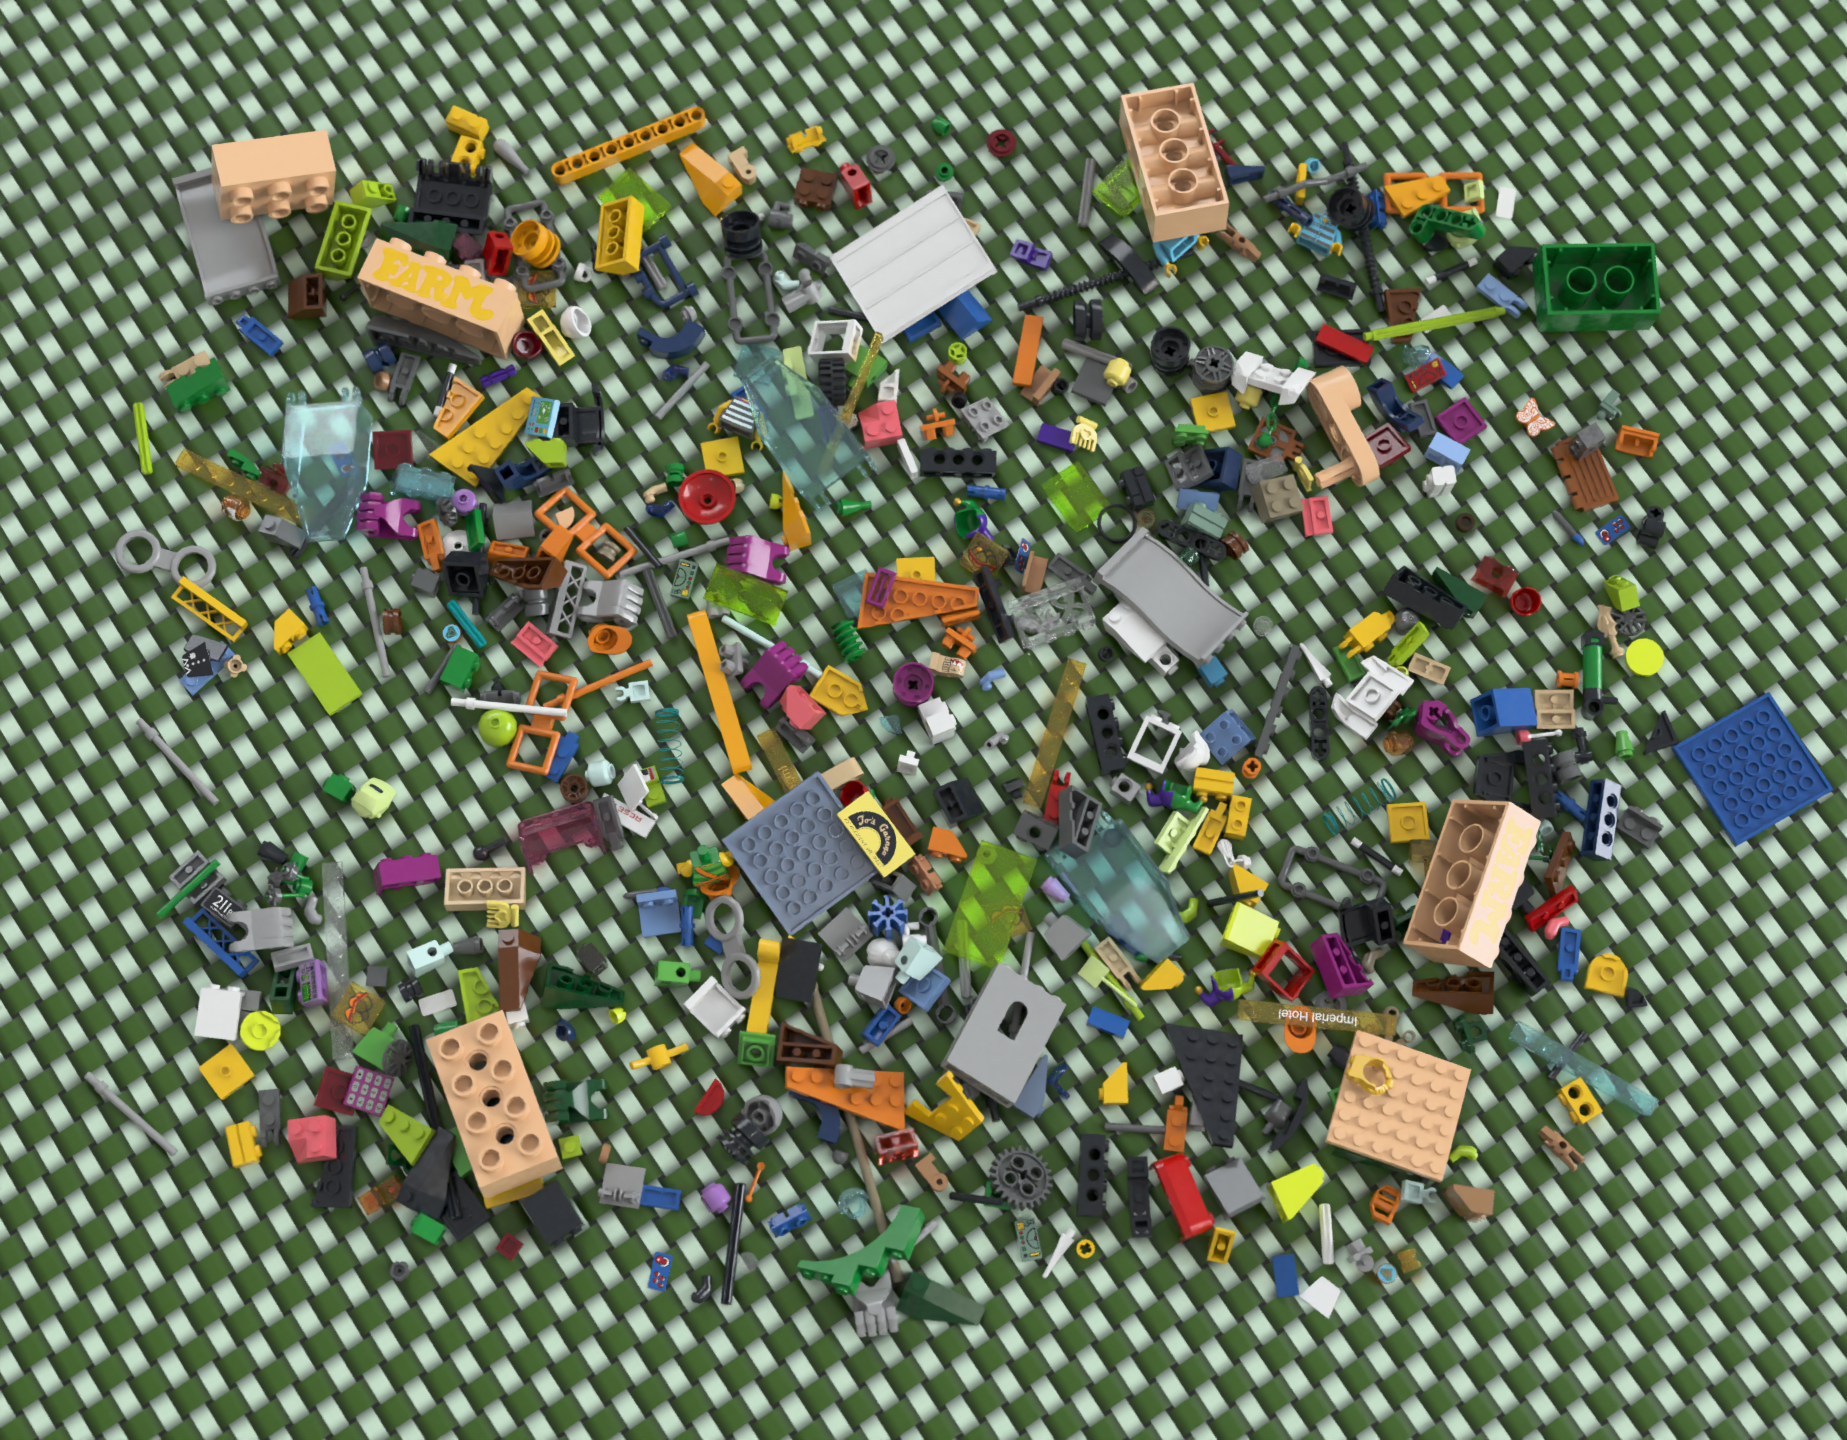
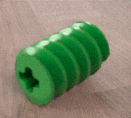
M853 620L841 621L831 626V629L834 630L833 635L836 636V642L840 643L838 645L839 650H843L841 655L845 657L844 663H852L862 658V653L866 651L865 648L859 649L863 644L862 641L856 642L860 635L853 634L857 631V627H850L855 623Z

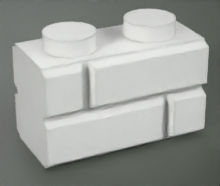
M1453 465L1444 466L1443 468L1432 467L1430 473L1426 475V480L1422 482L1423 491L1426 492L1428 498L1437 497L1438 495H1449L1456 483Z

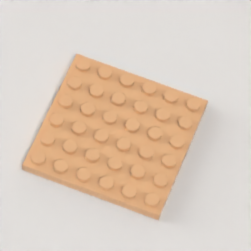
M1357 1030L1354 1035L1325 1142L1441 1182L1471 1069ZM1355 1054H1365L1367 1057L1382 1058L1385 1064L1388 1065L1387 1067L1390 1068L1391 1079L1394 1080L1392 1089H1388L1381 1095H1372L1362 1090L1359 1086L1360 1084L1355 1083L1353 1079L1351 1081L1346 1079L1345 1071L1347 1067H1350V1057ZM1366 1066L1363 1068L1364 1077L1369 1082L1375 1084L1376 1087H1381L1385 1084V1076L1378 1067Z

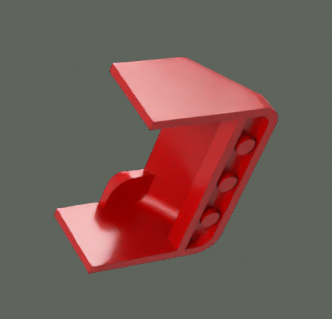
M1182 1153L1155 1161L1148 1167L1150 1171L1155 1169L1182 1234V1237L1178 1239L1180 1243L1212 1230V1224H1215L1211 1212H1207L1190 1172V1160L1187 1155L1183 1156Z

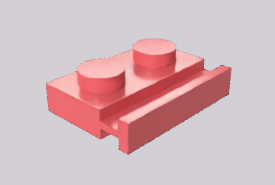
M1328 496L1301 499L1304 511L1301 514L1305 537L1333 534Z
M529 621L516 635L517 637L511 641L516 648L539 667H542L544 662L559 647Z

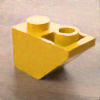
M290 609L275 621L274 649L279 655L287 653L292 648V644L297 640H301L308 630L305 623Z

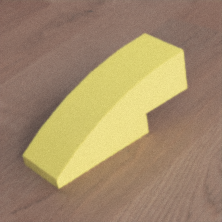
M543 309L526 320L537 338L542 340V345L559 366L575 356Z

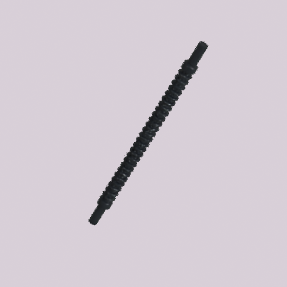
M1342 142L1343 167L1346 168L1351 165L1354 167L1355 163L1354 159L1351 158L1348 142ZM1358 177L1347 178L1348 186L1359 190L1360 187L1357 186L1359 182L1356 181ZM1367 226L1360 230L1358 234L1361 235L1359 239L1362 240L1360 244L1363 245L1361 248L1364 250L1362 253L1365 254L1366 269H1369L1367 273L1370 274L1368 278L1371 279L1369 280V283L1372 284L1370 285V288H1372L1371 293L1375 297L1378 314L1385 313L1382 298L1383 289L1380 287L1382 284L1379 283L1378 268H1375L1377 264L1375 263L1373 245L1370 244L1372 240L1369 239L1371 235L1368 234L1370 231L1367 229Z
M1188 249L1173 263L1171 261L1169 263L1175 264L1178 260L1193 256V249ZM1153 258V261L1148 260V263L1144 261L1151 271H1153V268L1158 269L1159 266L1163 268L1158 259ZM1119 269L1118 272L1113 271V274L1109 272L1107 276L1106 274L1103 277L1098 276V279L1094 277L1093 280L1088 279V282L1084 280L1082 284L1080 282L1078 285L1073 284V287L1069 285L1068 288L1063 287V290L1058 289L1057 292L1055 290L1053 293L1048 292V295L1044 293L1043 296H1035L1032 300L1017 304L1019 311L1035 306L1042 307L1044 303L1048 305L1049 302L1053 303L1054 300L1058 301L1059 298L1063 300L1064 297L1068 298L1069 295L1073 297L1074 294L1078 295L1079 292L1083 293L1084 290L1088 292L1089 289L1093 290L1094 287L1098 289L1099 285L1103 287L1104 284L1108 285L1109 282L1113 284L1114 281L1118 282L1119 279L1123 280L1124 277L1128 279L1129 275L1124 270L1121 271Z

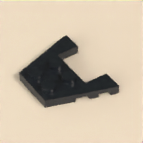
M1516 750L1478 756L1476 758L1473 795L1483 801L1511 802L1530 814L1531 804L1512 801L1515 764L1525 765L1524 751Z

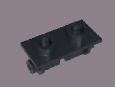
M1321 273L1316 290L1352 300L1357 283Z

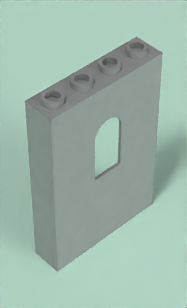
M999 962L991 970L940 1066L1009 1108L1017 1101L1066 1004L1058 996L1047 993L1042 986L1028 981L1026 976L1014 972L1007 964ZM1013 1002H1020L1026 1007L1027 1016L1013 1041L997 1031L1010 1005Z

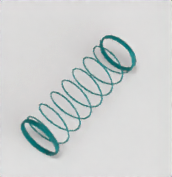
M663 708L655 711V715L659 717H670L677 714L679 717V710L675 708ZM677 711L671 714H658L659 712ZM660 720L667 722H675L674 720ZM673 729V730H667V731H665V730H657L656 732H658V731L669 732V731H675V729ZM659 739V740L671 741V740H674V739ZM663 748L669 750H677L676 748ZM675 757V758H660V759L671 760V759H676L677 757ZM663 767V768H668V769H673V768L679 769V768H676V767ZM680 775L660 778V783L677 784L684 781V777ZM674 778H675V779H681V780H677V781H663V780H666V779H674Z
M1385 778L1381 779V792L1385 791L1391 798L1390 800L1396 799V792L1390 782ZM1383 780L1390 787L1394 797L1391 796V794L1386 789ZM1375 795L1374 798H1375V799L1377 800V802H1378V809H1379V803H1380V802L1378 801V799H1377V797H1376V795ZM1351 810L1350 812L1353 815V818H1357ZM1327 813L1323 814L1326 826L1331 833L1337 835L1338 827L1340 826L1336 823L1335 818H1332ZM1326 817H1327V818L1330 820V822L1332 823V825H1333V827H1334V829H1335V832L1333 831V829H1332V828L1330 827V825L1328 824V822H1327V820H1326Z

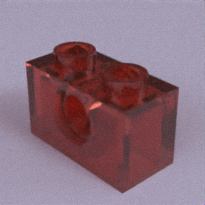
M1485 555L1471 580L1505 598L1519 573L1515 572L1513 567L1504 566L1496 558ZM1491 572H1497L1500 578L1493 577Z
M914 1128L874 1136V1148L879 1165L918 1156V1142Z

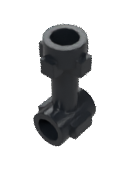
M1583 727L1574 728L1571 733L1572 739H1576L1578 752L1574 753L1576 764L1580 763L1581 765L1589 764V762L1593 761L1591 750H1586L1584 737L1587 736V733Z

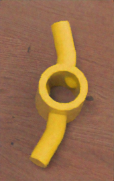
M687 1043L667 1050L665 1044L657 1045L646 1051L648 1057L630 1062L629 1067L633 1070L651 1064L653 1070L664 1068L672 1063L670 1057L688 1051L689 1046Z

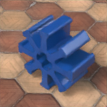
M884 895V906L879 904L877 899L871 903L872 912L868 911L869 926H873V934L878 937L883 929H885L887 940L892 939V928L899 935L905 932L904 923L908 924V910H903V901L900 898L892 906L890 895Z

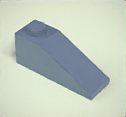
M1046 1054L1013 1105L1014 1109L1032 1120L1035 1116L1039 1118L1045 1109L1042 1105L1045 1100L1048 1056Z

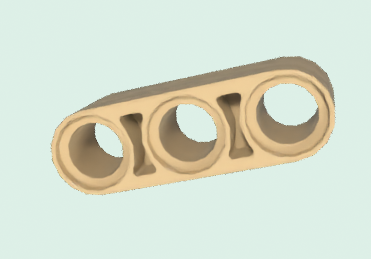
M852 757L821 775L835 793L848 782L860 779L864 772L855 757Z

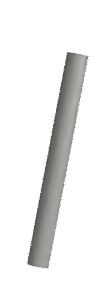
M706 361L698 367L655 414L658 420H661L710 367Z

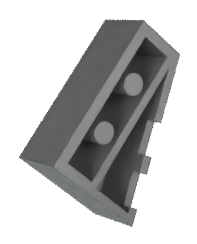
M1073 785L1059 792V850L1076 859L1089 851L1103 804Z

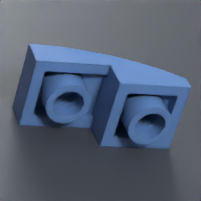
M1179 489L1176 507L1187 510L1190 504L1202 502L1207 505V509L1210 511H1217L1220 495L1215 492H1199L1197 489Z

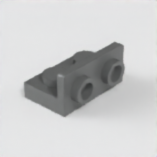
M1630 805L1622 814L1615 829L1646 849H1649L1664 826L1660 824L1661 822L1657 818L1644 814L1641 808Z

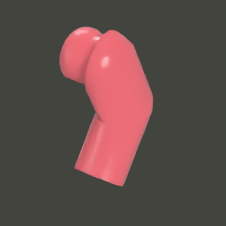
M1563 916L1550 919L1544 929L1545 938L1548 940L1554 939L1559 927L1569 925L1568 917Z

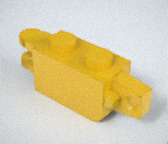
M1391 611L1382 615L1378 612L1371 613L1343 637L1345 641L1338 647L1341 650L1348 645L1353 648L1346 655L1348 659L1355 654L1359 655L1363 651L1367 653L1375 646L1373 643L1376 641L1380 643L1388 637L1387 632L1395 622V616Z

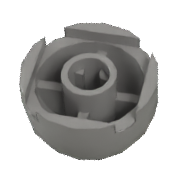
M758 1095L746 1101L741 1112L765 1136L773 1133L779 1127L783 1116L779 1102L768 1095Z

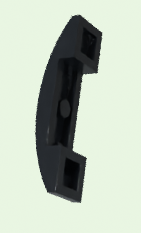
M1111 233L1098 242L1097 245L1109 258L1112 256L1133 279V285L1144 297L1159 287V283L1146 264L1121 238Z
M1305 1078L1300 1081L1293 1096V1099L1300 1102L1285 1134L1280 1132L1275 1134L1267 1151L1269 1153H1273L1292 1137L1302 1121L1308 1101V1081Z
M1147 1156L1127 1157L1128 1201L1132 1238H1152Z

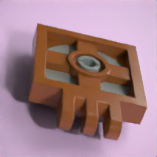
M1262 416L1247 451L1282 466L1285 458L1294 462L1297 456H1301V450L1304 449L1305 445L1294 440L1297 431L1277 423L1276 430L1272 431L1270 438L1273 439L1268 448H1261L1256 445L1261 434L1268 432L1266 417ZM1269 419L1270 427L1274 426V421Z

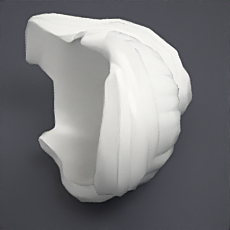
M1198 730L1190 735V743L1184 749L1179 748V754L1174 759L1177 769L1192 770L1199 765H1206L1209 761L1210 749L1200 736Z
M878 938L868 944L866 949L868 953L867 959L871 966L894 967L901 970L895 963V959L900 953L895 941Z

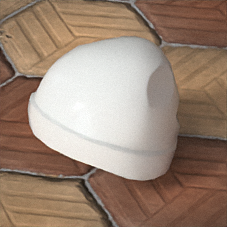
M570 306L562 313L560 325L564 336L579 339L590 334L591 321L581 308Z

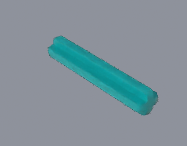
M455 600L446 604L447 608L479 649L487 644L486 640Z

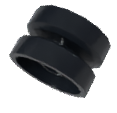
M1084 299L1073 300L1074 340H1085L1087 329L1091 340H1101L1103 328L1101 299H1090L1088 311Z

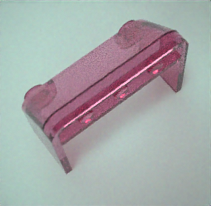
M590 801L525 819L517 825L521 849L530 875L534 874L532 865L542 864L547 858L546 853L584 842L585 846L590 848L601 846L602 852H607L595 808Z

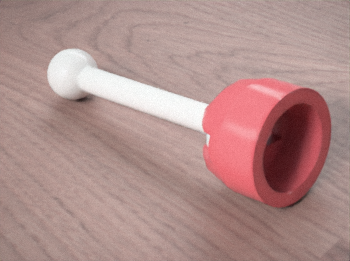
M1521 729L1516 730L1515 739L1517 745H1523L1522 742H1528L1531 738L1554 735L1560 737L1562 736V731L1557 729L1555 732L1530 734L1529 731Z

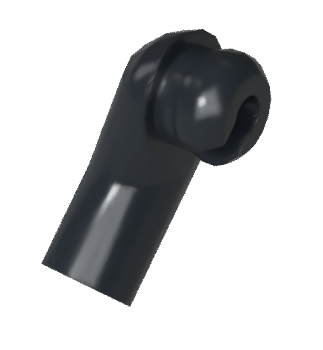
M702 1276V1287L697 1292L691 1294L693 1303H703L711 1296L712 1276Z

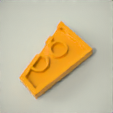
M1441 175L1384 186L1383 191L1403 219L1418 211L1422 205L1430 204L1450 192V188Z
M456 376L452 381L451 390L447 393L444 407L441 408L433 426L435 432L447 440L453 437L485 399L483 394Z

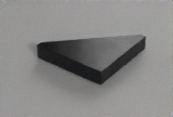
M470 464L467 470L473 472L478 477V482L488 492L491 491L499 504L504 503L503 484L494 472V469Z
M1665 710L1661 712L1644 749V755L1679 743Z

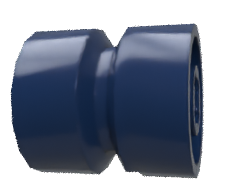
M386 341L377 344L376 349L370 348L362 353L373 374L383 370L384 365L389 367L397 362Z

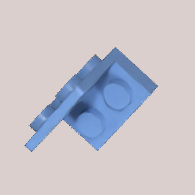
M1233 709L1225 711L1200 733V736L1208 744L1210 752L1221 765L1225 764L1244 746L1251 744L1257 739Z
M675 889L636 895L642 936L644 938L681 932V928H679L681 923L679 905Z

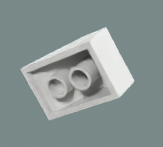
M1124 599L1102 618L1105 630L1144 663L1168 643Z

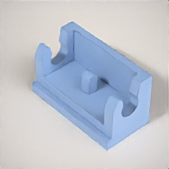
M1437 432L1424 457L1442 467L1453 465L1457 474L1470 449Z

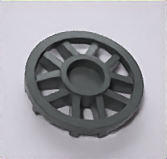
M1614 607L1611 612L1612 619L1613 617L1618 619L1615 630L1624 636L1639 634L1644 629L1647 621L1646 613L1640 607L1632 608V612L1628 610L1622 612ZM1621 623L1623 626L1619 629L1617 625ZM1627 627L1629 632H1625L1623 630Z
M396 1039L385 1049L382 1066L387 1075L400 1077L402 1073L407 1072L410 1061H413V1058H411L413 1050H411L408 1041Z

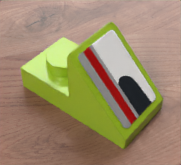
M655 765L639 770L649 789L648 794L644 797L647 807L650 808L666 803Z

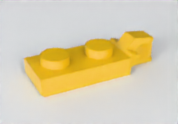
M1220 802L1216 811L1211 809L1208 812L1192 846L1193 849L1210 856L1226 822L1227 816L1223 815L1227 804Z

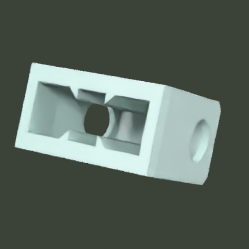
M910 936L895 959L896 965L901 969L895 978L902 984H905L910 977L922 980L942 960V957L932 946Z
M433 940L407 951V963L414 977H419L443 965L444 956L454 951L449 941L438 945L437 941Z

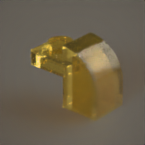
M1411 839L1407 843L1408 863H1424L1426 878L1437 845L1425 839Z

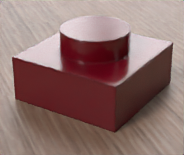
M507 1232L495 1249L513 1261L524 1244Z

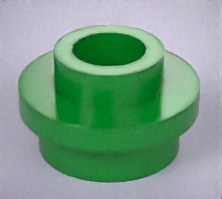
M946 163L938 165L935 170L937 179L942 182L949 181L954 174L952 166ZM947 170L948 172L944 174L941 171Z

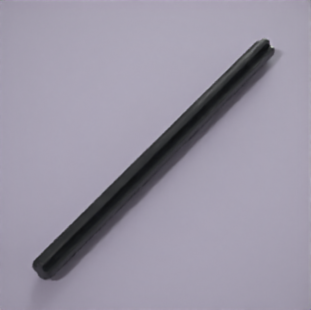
M413 1024L408 1029L430 1128L437 1131L438 1127H441L421 1030L418 1024ZM450 1168L449 1174H451V1179L447 1184L446 1193H448V1200L446 1205L449 1218L457 1219L461 1214Z

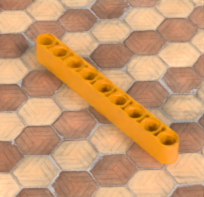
M693 107L558 161L551 168L553 179L558 185H564L701 130L706 124L705 113L702 108ZM700 117L699 120H694L693 118ZM677 124H684L682 127L676 126ZM663 130L667 131V132L664 133V134H660V133H659L660 131H663ZM645 137H649V138H650V139L647 140V141L642 140V139L645 138ZM627 144H632V145H633L632 147H629V148L625 147ZM610 151L616 152L614 154H608ZM593 158H598L597 161H591ZM576 165H582L580 168H574ZM558 172H565L562 175H557Z
M706 610L687 614L733 774L752 770L725 674L720 671L721 661Z

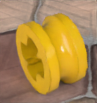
M1082 1240L1076 1246V1253L1084 1259L1091 1257L1095 1250L1094 1244L1090 1240ZM1088 1244L1090 1245L1089 1249L1091 1248V1252H1086L1084 1255L1081 1253L1082 1249L1080 1250V1246Z

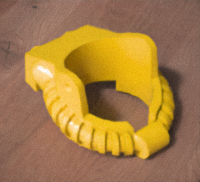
M1355 1054L1350 1057V1067H1347L1345 1071L1346 1079L1350 1081L1353 1079L1355 1083L1360 1084L1359 1086L1362 1090L1372 1095H1381L1388 1089H1392L1394 1080L1391 1079L1390 1068L1387 1067L1388 1065L1385 1064L1382 1058L1367 1057L1365 1054ZM1366 1066L1378 1067L1385 1076V1084L1381 1087H1376L1375 1084L1369 1082L1364 1077L1363 1068Z

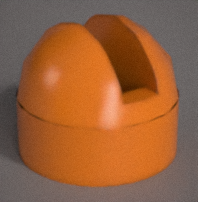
M898 997L896 1002H894V1008L901 1014H906L911 1009V1001L906 997Z

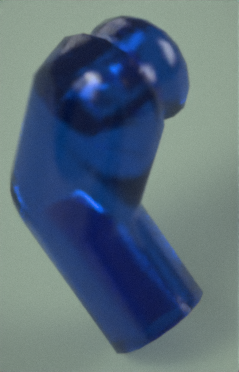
M671 365L663 371L662 377L665 381H672L678 375L688 377L690 368Z
M668 500L662 506L649 503L645 509L650 516L661 518L671 511L675 505L671 500Z

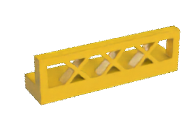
M183 576L179 581L180 586L171 598L235 643L248 626L247 621ZM186 589L190 592L191 600L182 601L178 596ZM204 602L207 611H196L194 603ZM210 614H221L223 622L213 623ZM235 624L239 629L234 636H231L227 633L226 625Z

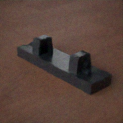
M984 566L972 574L977 587H979V593L999 644L1006 643L1015 637L1011 624L1016 621L1014 615L1007 616L997 590V588L1002 586L1000 579L994 580L989 566Z

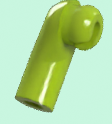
M1189 898L1188 909L1179 912L1176 916L1178 922L1185 924L1196 918L1199 899Z
M1459 1145L1449 1153L1448 1160L1454 1163L1461 1156L1467 1157L1470 1161L1476 1160L1478 1157L1477 1150L1473 1146Z

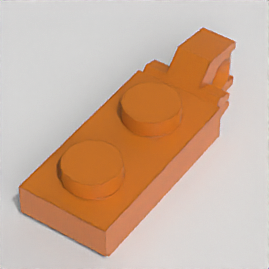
M433 518L418 524L417 529L425 560H427L429 565H432L433 571L440 573L443 572L442 560L445 559V552L437 520Z
M1176 1095L1174 1105H1169L1167 1110L1163 1150L1184 1152L1188 1115L1187 1107H1183L1184 1096Z

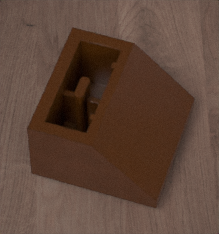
M322 273L303 274L288 282L289 319L327 317L326 280Z

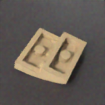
M1533 690L1534 709L1538 724L1536 729L1575 728L1574 690Z

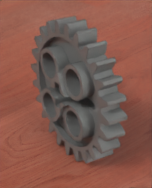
M1011 1146L1009 1150L1004 1149L1001 1154L999 1153L995 1157L996 1159L991 1163L993 1166L989 1169V1172L992 1174L988 1179L994 1181L990 1185L992 1188L996 1187V1191L993 1194H1000V1198L1006 1200L1005 1206L1012 1203L1013 1210L1020 1206V1210L1023 1211L1026 1207L1028 1210H1031L1034 1206L1037 1208L1041 1203L1045 1202L1046 1197L1051 1194L1049 1190L1053 1187L1050 1183L1053 1177L1048 1176L1052 1169L1045 1168L1048 1162H1041L1043 1156L1037 1158L1036 1150L1032 1154L1029 1153V1147L1022 1151L1021 1146H1018L1016 1150ZM1013 1162L1017 1163L1020 1168L1016 1167ZM1031 1173H1034L1037 1178H1034ZM1005 1178L1009 1179L1011 1184L1007 1183ZM1022 1189H1026L1029 1194H1025Z

